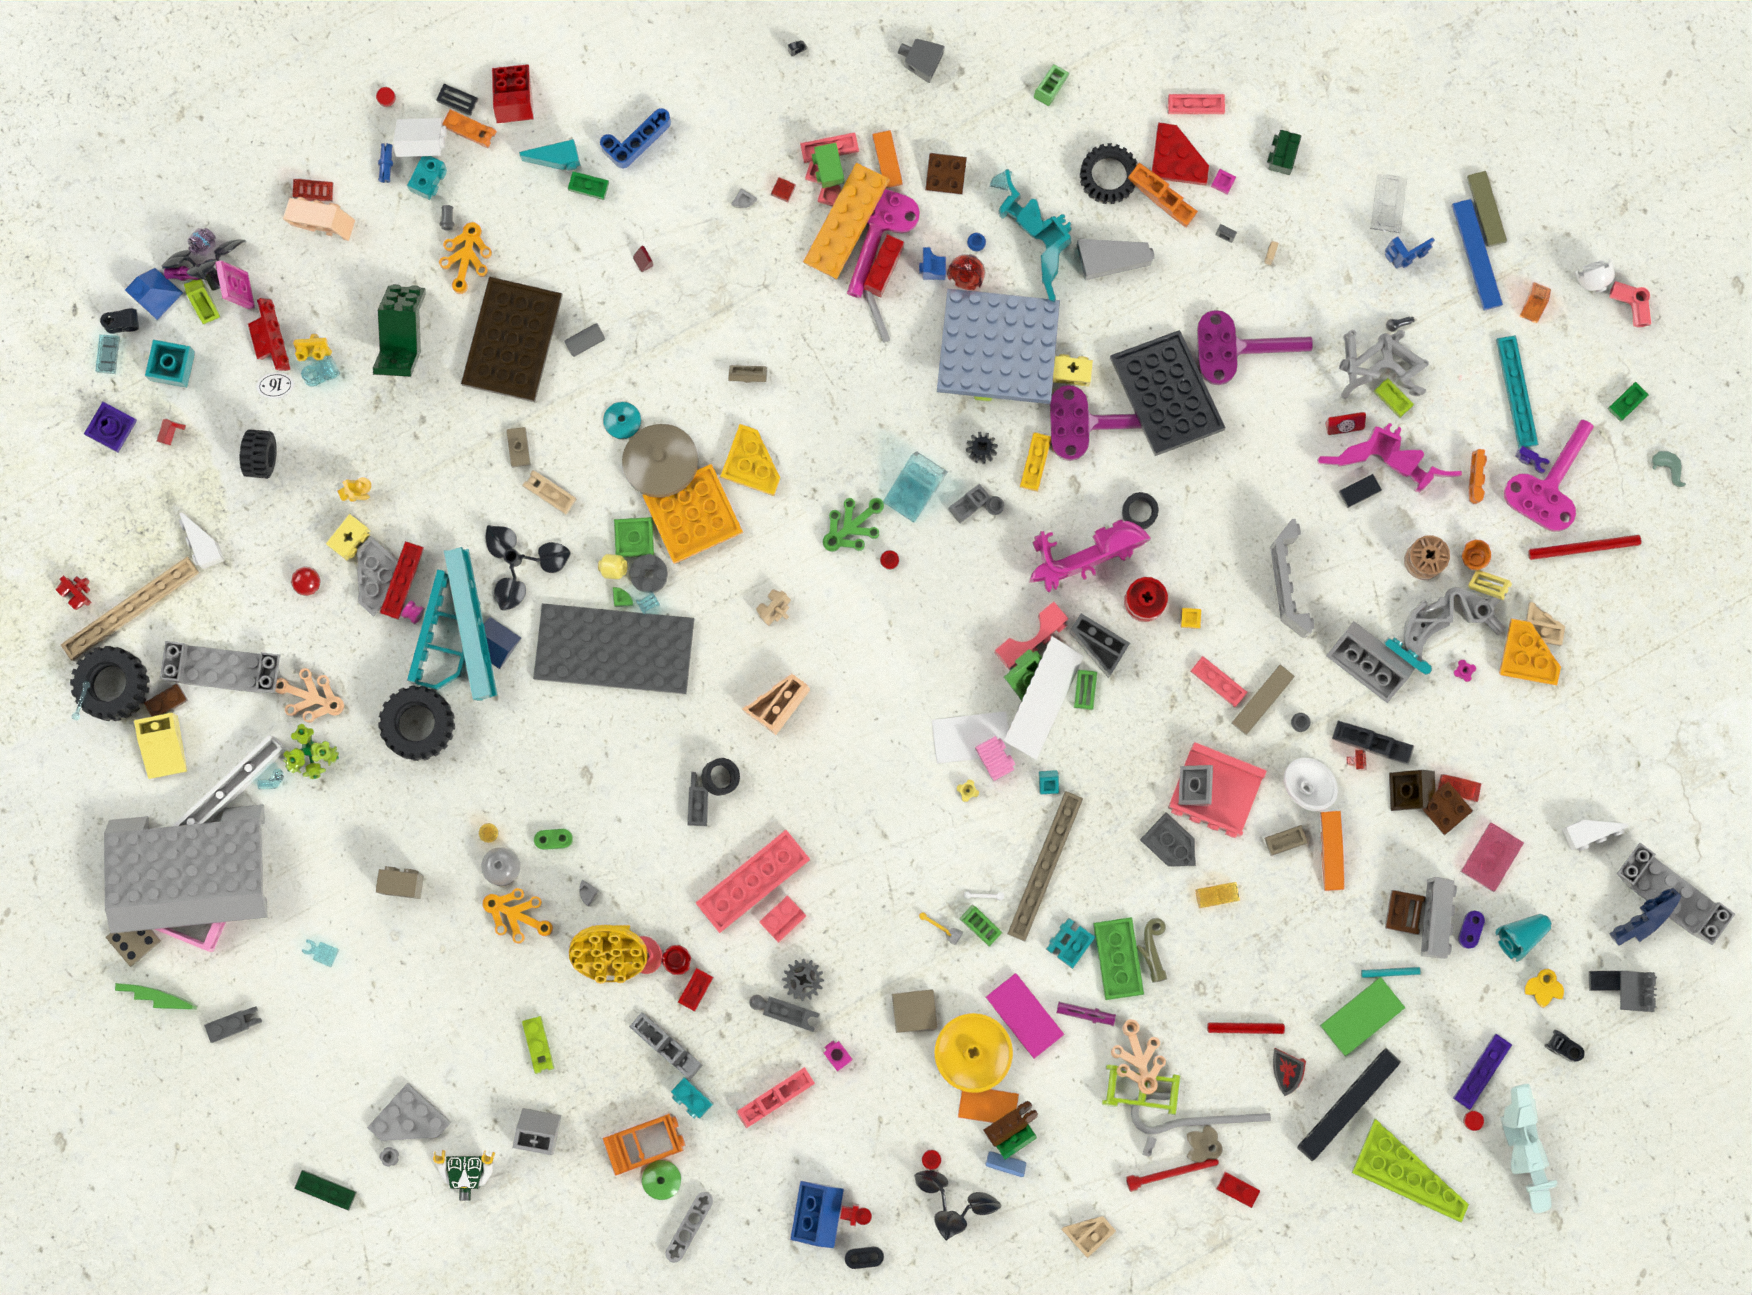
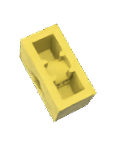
M1066 354L1055 356L1053 383L1089 387L1093 360H1089L1088 357L1084 356L1070 358ZM1071 366L1074 367V370H1075L1074 373H1071V370H1070V367H1071Z
M349 514L326 545L345 560H348L356 555L358 546L369 538L370 530ZM347 536H350L353 538V540L349 541L346 538Z

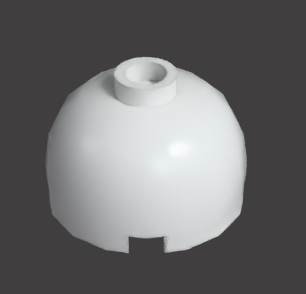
M1608 259V263H1604V260L1583 266L1584 271L1579 273V270L1575 272L1579 284L1588 291L1595 290L1596 293L1607 290L1606 286L1611 284L1615 276L1614 265L1611 259Z

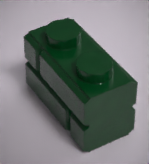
M1280 130L1278 135H1274L1271 144L1275 146L1274 151L1269 152L1267 163H1270L1269 170L1285 175L1291 174L1302 137L1300 134Z

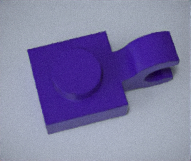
M1521 446L1515 454V457L1519 458L1518 460L1526 465L1534 464L1535 470L1541 474L1545 472V469L1540 467V463L1545 465L1550 463L1548 459L1539 457V454L1524 446Z

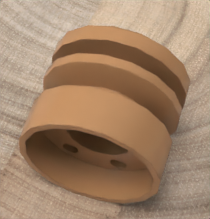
M1434 535L1423 536L1407 549L1404 556L1405 567L1417 579H1432L1448 566L1450 550L1441 538ZM1431 553L1432 557L1427 559L1426 555Z

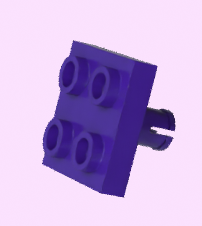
M102 401L84 435L119 453L137 420Z

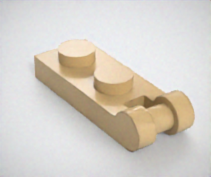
M532 470L530 473L531 477L522 486L566 515L577 499ZM536 481L541 482L538 488L533 486Z

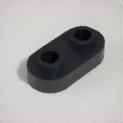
M876 1246L853 1248L845 1254V1263L851 1269L877 1267L884 1260L883 1251ZM872 1253H877L878 1258L876 1260L870 1258ZM852 1255L858 1256L857 1262L851 1261Z

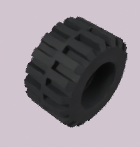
M247 429L244 433L239 454L240 468L244 477L268 479L272 475L277 455L276 439L272 431Z

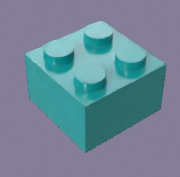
M153 339L145 377L152 382L187 388L195 351L190 346Z

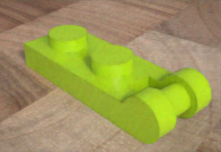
M538 1016L522 1021L535 1074L541 1073L545 1069H555L542 1017ZM545 1056L546 1061L539 1063L538 1057Z

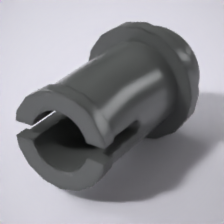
M443 205L441 207L442 220L440 226L442 230H452L455 225L453 222L454 207L451 205Z

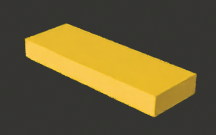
M1033 432L1020 488L1038 492L1051 436Z

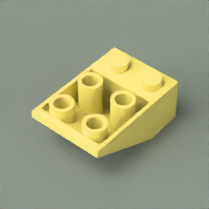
M168 713L134 720L137 741L148 779L187 772L178 715Z

